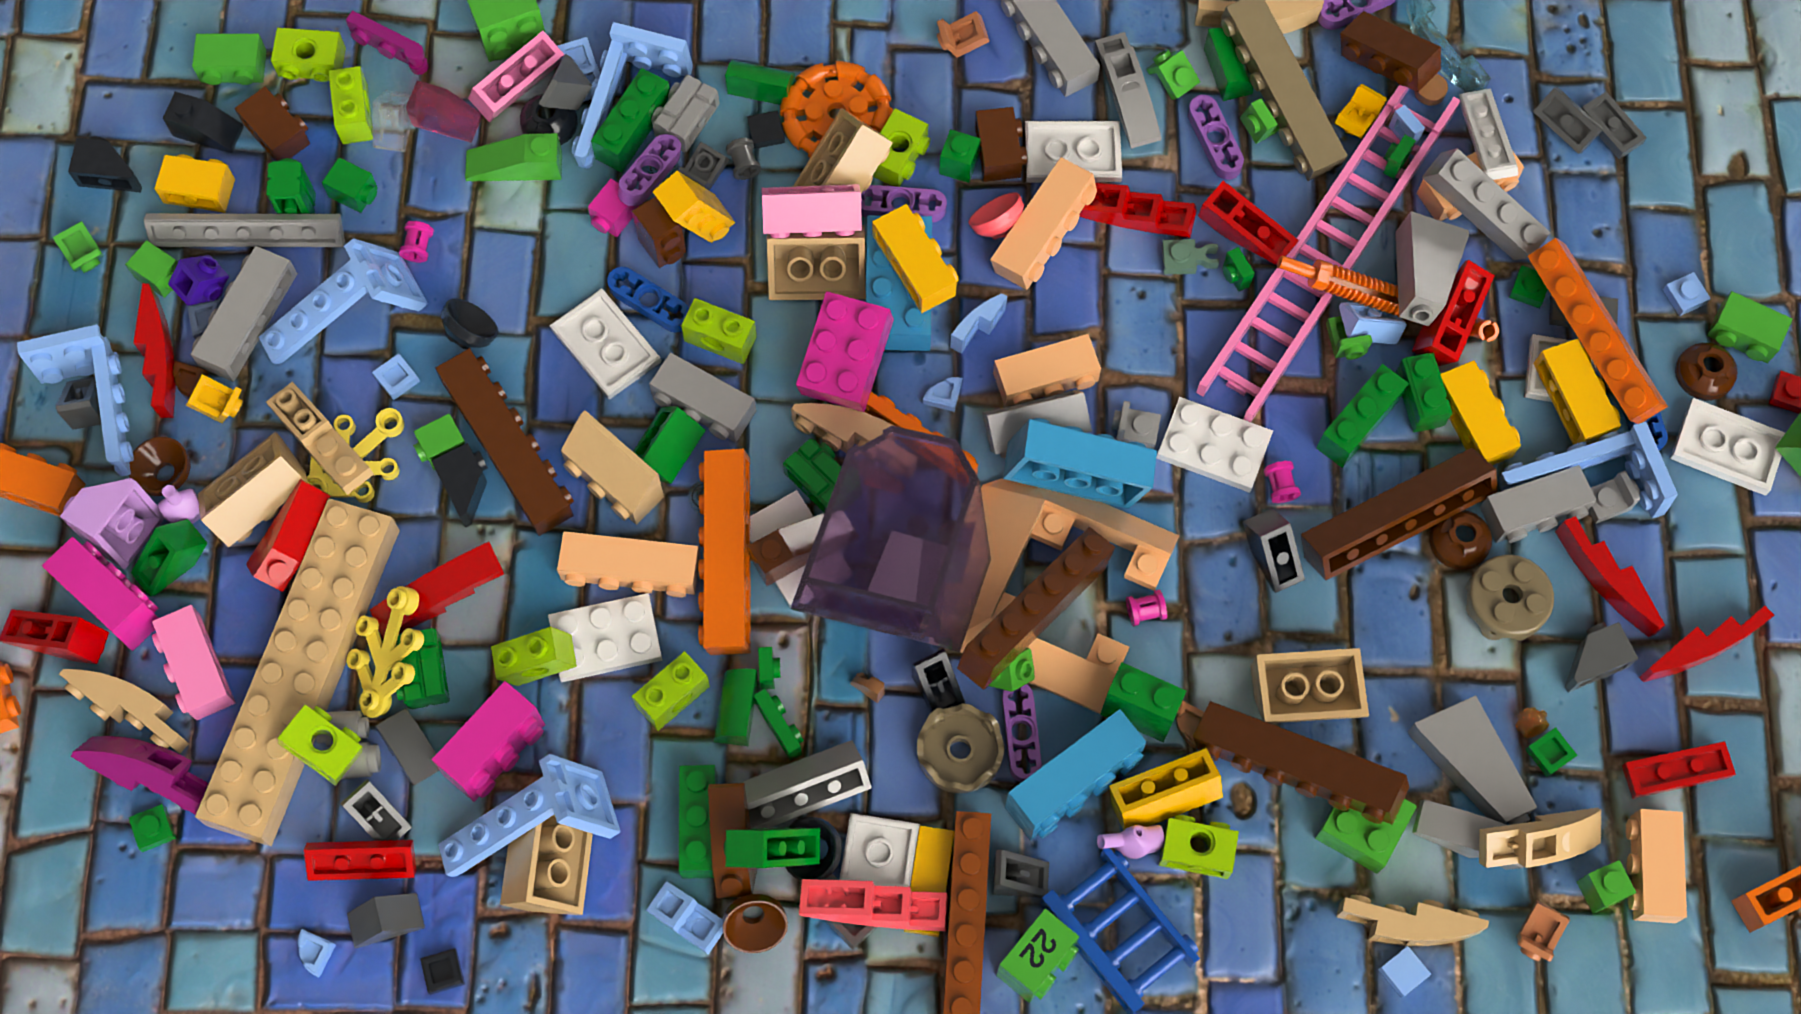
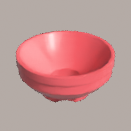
M1017 192L1007 193L980 207L968 221L974 233L984 237H992L993 240L1006 237L1024 210V203L1020 194Z

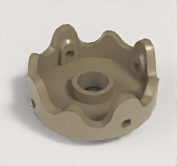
M1501 555L1486 560L1477 568L1465 586V590H1467V614L1479 625L1482 635L1490 640L1511 638L1521 641L1530 637L1546 623L1554 606V591L1547 574L1531 560L1517 555ZM1503 589H1514L1519 594V602H1507L1503 597Z
M960 704L946 709L937 708L928 716L918 735L917 758L926 778L935 786L952 793L973 792L987 785L996 776L1001 767L1004 743L998 721L992 714L985 713L969 704ZM956 742H964L969 746L970 754L963 759L955 758L950 752L951 746Z

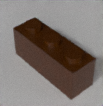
M1365 11L1359 14L1340 33L1341 56L1416 92H1419L1441 70V46Z

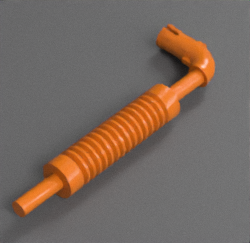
M1283 255L1278 260L1277 268L1308 278V286L1310 288L1324 291L1337 297L1341 296L1343 299L1346 298L1349 301L1352 300L1364 306L1399 317L1398 285L1389 284L1386 281L1383 282L1377 278H1372L1347 268L1344 269L1342 266L1338 267L1336 264L1333 265L1321 259H1317L1313 265ZM1477 317L1470 336L1490 342L1497 338L1499 327L1495 322Z

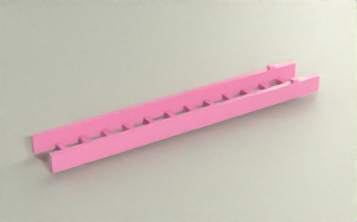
M1399 85L1298 235L1297 239L1299 242L1286 257L1296 259L1300 253L1314 262L1317 259H1321L1333 265L1336 264L1338 267L1342 266L1344 269L1352 270L1455 114L1461 100L1453 97L1436 124L1410 110L1425 127L1424 130L1430 134L1421 147L1418 145L1413 147L1411 154L1414 158L1406 170L1401 168L1396 176L1399 181L1391 193H1388L1353 172L1362 159L1384 171L1388 161L1369 150L1377 136L1390 143H1400L1399 138L1392 130L1385 127L1391 115L1403 106L1400 102L1409 90L1408 87ZM1347 182L1383 202L1375 217L1338 197ZM1330 206L1368 226L1359 241L1322 220ZM1315 229L1352 250L1343 265L1306 244ZM1276 268L1200 381L1196 393L1203 397L1217 375L1228 381L1226 386L1243 396L1247 392L1255 397L1243 418L1245 421L1252 422L1335 295L1310 288L1308 286V278ZM1283 277L1320 298L1311 314L1274 293ZM1267 301L1304 323L1295 338L1257 317ZM1250 326L1288 347L1278 363L1241 342ZM1234 350L1272 372L1262 388L1224 367Z

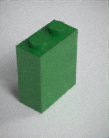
M1121 662L1107 693L1100 715L1108 718L1120 709L1138 732L1164 743L1186 690Z

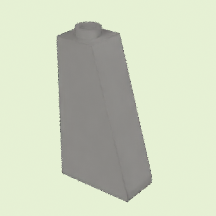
M1412 211L1408 214L1395 232L1399 317L1430 326L1446 306L1469 237V230Z
M1476 695L1414 723L1407 731L1413 741L1487 818L1506 825L1530 821L1528 815L1537 806Z

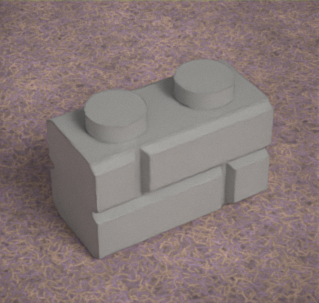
M685 75L681 83L675 82L668 94L669 100L664 107H657L651 119L654 135L656 137L662 134L675 136L681 142V151L684 153L689 150L720 105L718 91L705 83L702 84L698 79L690 75Z

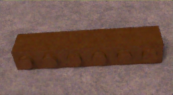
M469 348L435 367L444 387L538 536L573 517L574 515L570 507L574 503L572 496L564 485L559 488L553 480L557 476L553 466L548 459L541 461L536 453L541 450L531 433L525 435L520 428L524 422L515 407L508 409L503 400L507 399V395L499 382L496 381L492 384L487 375L491 371L482 356L476 358Z
M1473 447L1302 533L1301 540L1304 558L1326 581L1485 500L1487 496L1498 493L1496 468Z
M1088 527L966 645L957 669L984 690L1106 569L1116 547L1092 528Z
M1212 701L1209 702L1193 735L1198 750L1207 748L1213 761H1218L1221 758L1231 762V766L1241 772L1250 773L1252 770L1260 773L1265 780L1272 784L1281 786L1285 783L1291 785L1303 796L1315 798V796L1327 799L1328 803L1342 811H1348L1349 808L1362 813V817L1376 824H1381L1384 821L1393 825L1409 790L1406 774Z

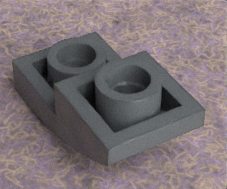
M700 142L686 167H680L678 171L707 190H710L730 159Z
M407 708L375 725L392 756H395L412 786L440 771L431 760L436 755V752Z

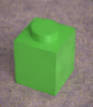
M146 240L125 265L135 279L141 283H149L152 289L163 298L170 291H173L168 282L178 264L177 260Z
M450 413L413 431L418 440V443L413 446L421 462L429 460L433 470L435 468L431 460L466 444Z
M1620 860L1588 873L1576 881L1593 914L1624 901L1637 893Z

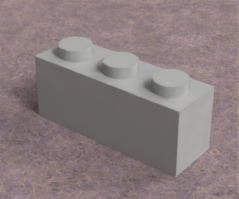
M671 352L649 383L653 400L661 407L678 406L697 423L708 427L709 431L721 440L728 438L736 443L756 413V403L753 397Z
M1079 390L982 412L990 451L994 454H1000L1001 458L1006 457L1008 441L1029 419H1046L1052 425L1060 427L1074 426L1082 429L1085 433L1092 431L1084 392Z
M1580 465L1487 496L1480 506V510L1495 542L1498 543L1508 539L1509 543H1513L1525 538L1528 535L1527 532L1538 529L1539 532H1545L1556 527L1558 521L1570 519L1574 516L1578 520L1584 518L1589 514L1588 510L1596 502V498Z

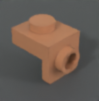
M977 11L951 24H948L943 18L937 21L940 31L937 33V39L943 50L948 49L957 58L990 42L982 16Z
M1536 900L1516 936L1517 943L1521 946L1520 951L1533 960L1540 961L1543 958L1551 962L1554 957L1553 950L1570 921L1569 916Z

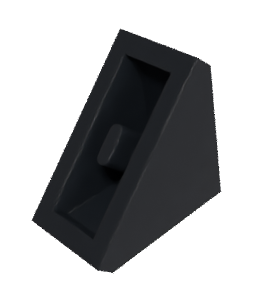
M944 649L912 664V678L931 713L937 708L946 709L966 704Z

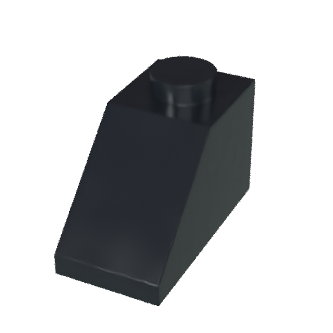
M176 91L163 116V120L173 137L228 153L233 152L244 128L241 122L208 101Z
M96 136L89 137V139L76 138L68 172L78 187L141 193L142 186L108 140Z
M468 443L431 460L465 527L473 522L487 484L483 471L488 469L480 451L473 453Z
M1273 508L1243 521L1250 550L1272 591L1277 593L1305 580L1290 522Z

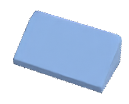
M1341 302L1339 305L1348 338L1371 335L1372 343L1397 344L1407 326L1401 317L1364 306L1363 304Z

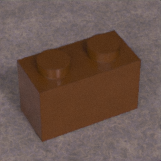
M266 86L234 108L242 124L275 161L292 158L310 145L305 134L308 127L297 114L292 117L287 111L290 108L279 93L273 95Z
M1013 107L976 111L975 133L976 137L981 138L979 158L983 182L1021 178L1022 166L1027 165L1026 147L1020 146L1019 137L1023 136L1021 118L1015 119Z
M657 197L652 198L632 211L638 240L659 269L666 264L670 265L677 262L686 252L682 226L673 221Z

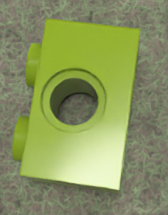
M277 28L271 62L278 77L288 80L306 78L319 82H328L329 70L343 68L346 47L340 32Z
M361 67L329 70L334 126L342 144L374 140L368 84Z
M895 108L880 132L893 142L890 147V153L887 159L882 164H879L873 177L894 187H900L904 179L909 180L916 167L915 160L919 154L923 156L930 145L931 138L928 137L929 124ZM895 148H904L905 151H904V152H896V151H894L893 149H895Z
M694 298L681 325L684 342L743 365L757 338L755 321Z
M551 626L491 646L496 679L503 682L506 681L515 686L577 667L572 634Z
M684 651L634 693L632 698L636 708L659 731L710 688L708 676Z
M304 705L277 738L278 744L336 786L362 753L363 746L359 744L361 738L347 727L340 730L331 724L330 721L333 718L320 707L315 706L312 710L307 705ZM321 734L328 735L333 740L332 746L323 751L317 750L312 745L313 739Z
M1175 815L1174 819L1168 818L1164 828L1165 841L1161 848L1158 866L1228 879L1231 876L1239 831L1230 830L1231 826L1222 822H1210L1209 825L1195 823V818L1186 815ZM1193 838L1203 839L1207 844L1208 850L1204 853L1194 851L1190 845V840Z

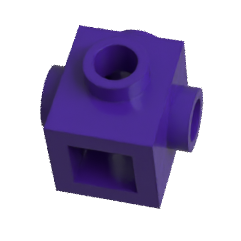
M210 255L189 257L179 260L168 285L189 306L218 300L223 293V288L229 275Z

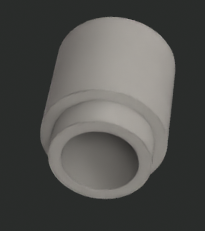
M360 710L327 712L333 718L330 723L338 729L342 730L344 727H347L361 738L360 742H363L364 738L369 737L368 717H363ZM321 734L316 736L318 743H325L327 747L332 746L333 740L328 735Z
M360 742L359 744L363 746L362 753L341 779L371 777L373 773L380 772L381 752L379 745H371L370 742Z

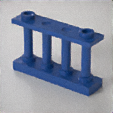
M1105 848L1100 854L1101 860L1105 863L1102 867L1066 895L1061 894L1058 896L1052 889L1042 897L1040 905L1080 936L1075 945L1079 949L1078 953L1126 1013L1135 1014L1145 1004L1141 999L1144 996L1143 991L1182 959L1190 968L1194 966L1200 959L1196 954L1199 949L1187 934L1181 936L1127 870L1130 865L1126 858L1118 850L1113 852L1110 848ZM1114 875L1128 892L1089 923L1084 921L1081 924L1073 915L1075 911L1074 906ZM1137 903L1150 920L1111 952L1109 950L1103 952L1095 942L1098 939L1097 934ZM1160 931L1172 945L1173 949L1136 979L1132 980L1130 978L1126 980L1118 971L1121 967L1120 963Z

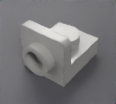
M1124 401L1122 410H1115L1111 429L1117 430L1116 440L1125 443L1140 442L1146 445V448L1155 449L1161 414L1129 409L1130 402Z
M1622 471L1614 479L1591 487L1596 502L1588 511L1594 523L1597 524L1632 510L1640 501L1637 483L1629 478L1626 471Z

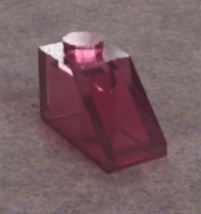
M421 81L416 82L406 105L412 126L472 143L483 117L478 110L448 89Z

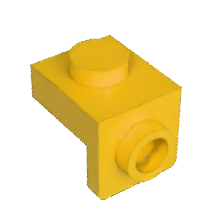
M1360 84L1350 102L1339 113L1334 124L1343 128L1346 133L1362 139L1378 118L1387 98L1364 84Z
M202 374L186 406L223 423L228 416L234 418L243 403V400L238 398L242 389L238 387L231 389Z

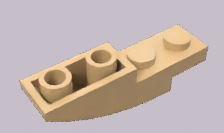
M1199 0L1195 13V26L1222 28L1221 17L1226 6L1237 1ZM1265 0L1283 34L1301 29L1317 21L1324 4V0Z
M293 382L266 401L267 405L304 449L347 495L374 475L370 467Z
M800 403L794 404L791 408L794 426L807 435L813 433L820 437L822 442L826 443L834 451L840 449L848 454L854 444H856L858 450L868 457H874L875 455L885 461V465L897 474L903 472L910 477L918 467V454L896 442L897 427L880 418L862 411L831 404Z
M63 669L59 673L60 676L68 681L64 688L78 700H81L84 696L90 699L93 704L89 709L104 721L111 716L119 724L126 719L139 731L146 726L154 733L149 738L150 740L166 749L171 747L179 754L189 745L184 738L165 724L166 720L174 712L150 693L134 684L114 676L82 669Z
M1597 807L1535 816V822L1480 829L1479 864L1489 868L1519 863L1528 868L1562 861L1583 854L1601 843V809Z
M1350 895V898L1345 897L1339 903L1336 917L1371 926L1368 938L1370 941L1400 946H1433L1452 943L1481 933L1488 928L1489 924L1488 920L1479 918V913L1475 911L1458 909L1457 912L1444 909V904L1434 900L1418 902L1411 908L1410 914H1407V909L1394 904H1386L1385 907L1371 904V899L1360 895Z

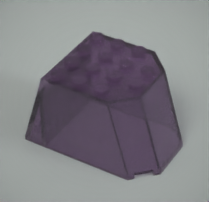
M890 426L882 431L884 434L860 447L855 445L848 449L790 608L794 611L826 620L960 652L991 561L980 480L956 439Z

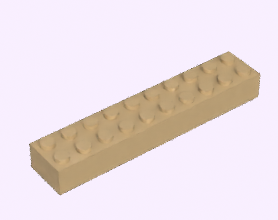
M328 498L195 818L204 825L272 847L305 766V763L280 746L277 738L304 705H307L312 710L315 706H318L325 712L327 711L346 665L347 655L352 650L358 635L356 632V622L367 613L400 532L392 517Z

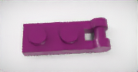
M353 10L349 14L346 22L351 32V37L357 43L363 46L368 44L376 48L383 56L389 59L394 57L408 64L411 72L416 75H422L428 70L429 64L424 50L419 43Z

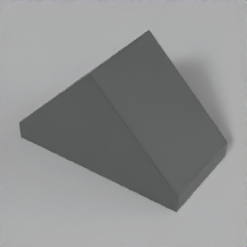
M567 54L561 60L539 102L543 107L579 110L593 86L574 60Z
M95 377L67 381L56 404L58 414L73 430L101 425Z
M368 779L340 803L375 841L398 840L411 828V825Z
M1002 849L996 850L993 895L1042 898L1048 893L1049 862Z
M417 893L373 897L347 913L354 948H360L425 928Z

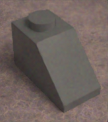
M1603 622L1586 631L1588 635L1578 645L1565 684L1568 693L1625 670L1639 659L1619 622L1610 626Z

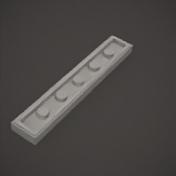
M146 213L144 217L148 241L156 247H343L345 243L340 214Z

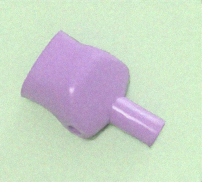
M166 485L162 489L165 499L158 503V508L168 522L174 523L188 519L193 524L200 519L199 500L193 489L190 488L178 492L172 485Z
M1133 825L1120 833L1100 834L1097 837V845L1100 849L1114 848L1130 859H1139L1147 854L1159 851L1165 841L1164 832L1160 825Z

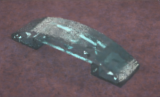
M1408 0L1406 4L1407 16L1412 33L1441 46V70L1439 72L1466 92L1486 89L1491 78L1476 58L1471 55L1462 60L1431 21L1436 9L1434 4L1430 0Z

